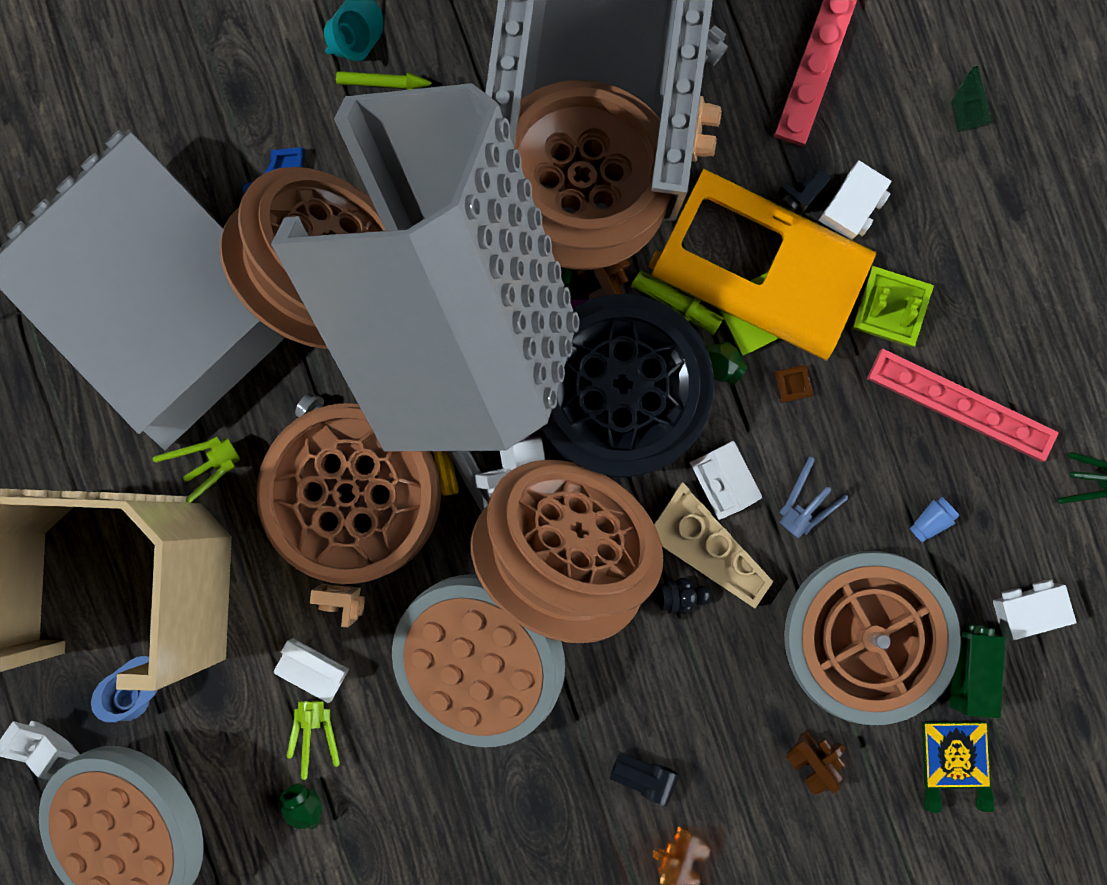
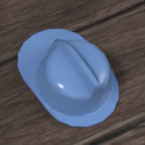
M140 656L128 661L98 684L91 699L92 712L98 719L106 723L130 721L138 718L145 712L149 701L156 694L157 690H117L116 680L117 673L149 662V657Z

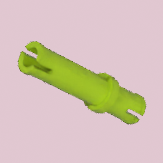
M643 269L640 270L631 285L632 288L644 293L651 299L671 307L688 322L690 321L713 336L724 317L699 304L700 300L696 298L693 300L661 280L652 277L651 274Z

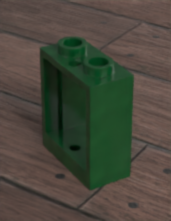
M964 624V630H960L959 659L950 680L949 707L966 716L1001 718L1006 637L995 635V629Z

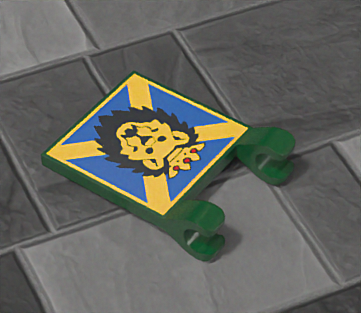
M922 722L925 783L924 809L931 813L942 811L940 789L977 788L975 796L977 810L993 812L995 803L991 787L988 722Z

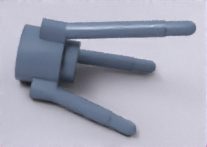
M813 457L808 458L787 503L779 512L783 515L779 523L798 539L803 533L807 535L815 525L848 500V496L843 495L812 518L811 513L831 492V488L826 487L806 509L799 505L794 509L792 508L814 463Z

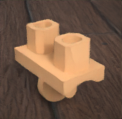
M700 96L692 153V161L694 162L697 161V156H714L716 136L702 135V126L719 127L722 113L720 106L705 103L703 96Z

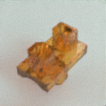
M678 827L674 842L668 840L665 851L655 849L653 857L661 862L658 873L662 874L660 883L662 885H699L700 874L691 870L694 860L705 862L708 859L711 847L688 829Z

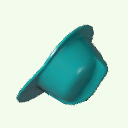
M345 0L335 15L325 24L324 38L327 44L325 52L354 62L362 61L379 40L383 31V16L375 0Z

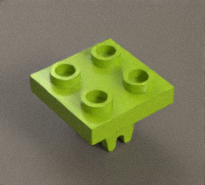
M871 266L851 329L911 348L915 347L934 285Z

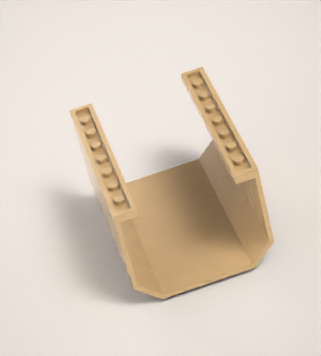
M0 489V672L65 654V641L40 640L45 533L73 507L121 508L155 545L149 662L117 673V690L156 691L226 660L232 536L201 503L186 502L188 496Z

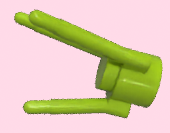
M216 436L207 442L154 456L153 461L160 462L211 449L206 453L209 461L183 477L184 481H189L212 467L215 470L218 469L186 498V502L191 503L222 475L235 468L234 463L240 460L228 438L220 441Z
M298 701V709H294V723L289 740L287 758L291 759L293 757L301 725V728H304L301 760L302 780H306L308 776L311 729L320 728L322 721L333 765L335 767L340 765L330 721V709H324V701Z

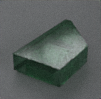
M978 66L972 67L951 101L958 132L987 126L992 123Z

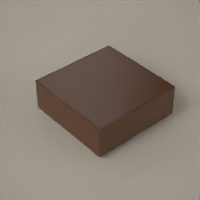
M807 364L773 372L780 403L814 396Z

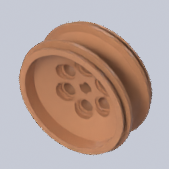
M343 403L328 405L312 410L294 420L271 444L264 457L258 476V513L263 529L273 547L297 570L318 580L330 583L356 584L388 575L401 568L413 559L426 544L434 530L440 511L441 485L437 466L431 452L384 451L359 404ZM337 455L340 458L341 466L337 472L331 474L326 470L325 462L329 456ZM370 456L374 461V469L371 473L363 475L358 469V463L361 458ZM318 483L322 487L323 493L322 497L314 502L309 499L307 490L311 484ZM347 484L353 486L352 493L355 495V498L349 503L343 501L345 495L341 492L342 488ZM381 485L387 487L390 493L388 501L384 504H378L373 498L374 490ZM329 512L334 513L338 519V525L332 531L326 530L322 524L324 515ZM363 513L367 514L372 522L370 529L365 533L360 532L355 525L356 518Z

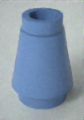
M943 497L937 501L933 499L909 529L923 543L956 524L954 520L959 517V514Z

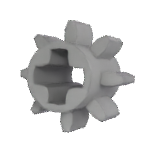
M715 25L708 32L704 65L709 62L714 66L728 48L723 42L726 33Z

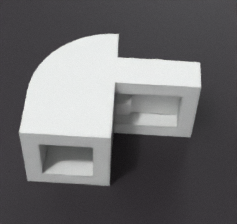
M526 437L508 450L500 451L503 469L474 475L476 488L488 489V493L492 494L499 481L513 469L526 463L545 460L541 437Z
M13 721L0 739V757L25 762L33 773L41 779L50 780L68 761L80 755L65 738L49 727L35 721H31L29 725Z

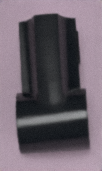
M620 752L613 765L610 780L641 792L642 796L655 803L668 806L680 774L657 763L651 765Z

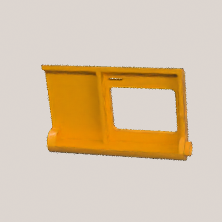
M703 169L663 252L656 249L648 267L653 269L652 277L826 361L832 354L874 261L876 252ZM703 200H711L782 236L783 241L763 284H754L683 249L682 241Z

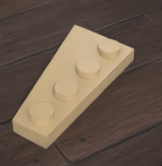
M681 482L654 523L662 547L751 607L756 608L773 581L712 516L710 511L691 493L690 489Z

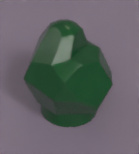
M729 342L705 345L711 360L714 380L727 382L731 386L736 384L748 367L742 362L736 347Z
M301 783L287 788L280 797L283 803L281 810L286 823L297 829L309 828L313 830L317 828L321 819L322 805L316 790L306 789Z

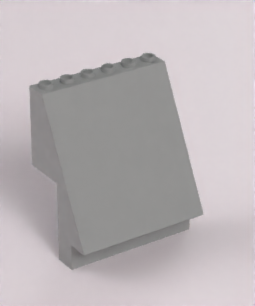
M129 129L124 133L118 130L106 141L105 144L108 148L101 155L98 156L96 153H93L81 165L84 170L75 179L71 175L68 176L56 188L59 193L51 201L45 198L32 210V213L35 215L26 224L20 221L7 233L10 239L0 247V290L138 434L144 431L161 448L166 450L285 337L257 319L243 305L231 288L220 259V238L223 227L215 217Z

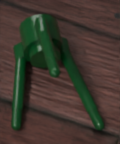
M1069 452L1067 456L1071 459L1103 468L1100 473L1072 471L1069 474L1070 477L1098 481L1100 488L1104 490L1061 497L1057 499V502L1063 504L1107 498V462Z

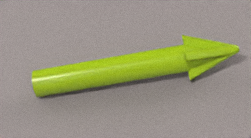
M340 71L336 73V84L406 88L407 90L430 86L432 83L410 72H407V75Z

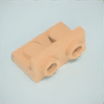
M321 584L311 590L310 604H318L319 610L338 612L339 608H343L341 627L348 628L358 620L359 616L363 615L365 597L360 596L361 588Z

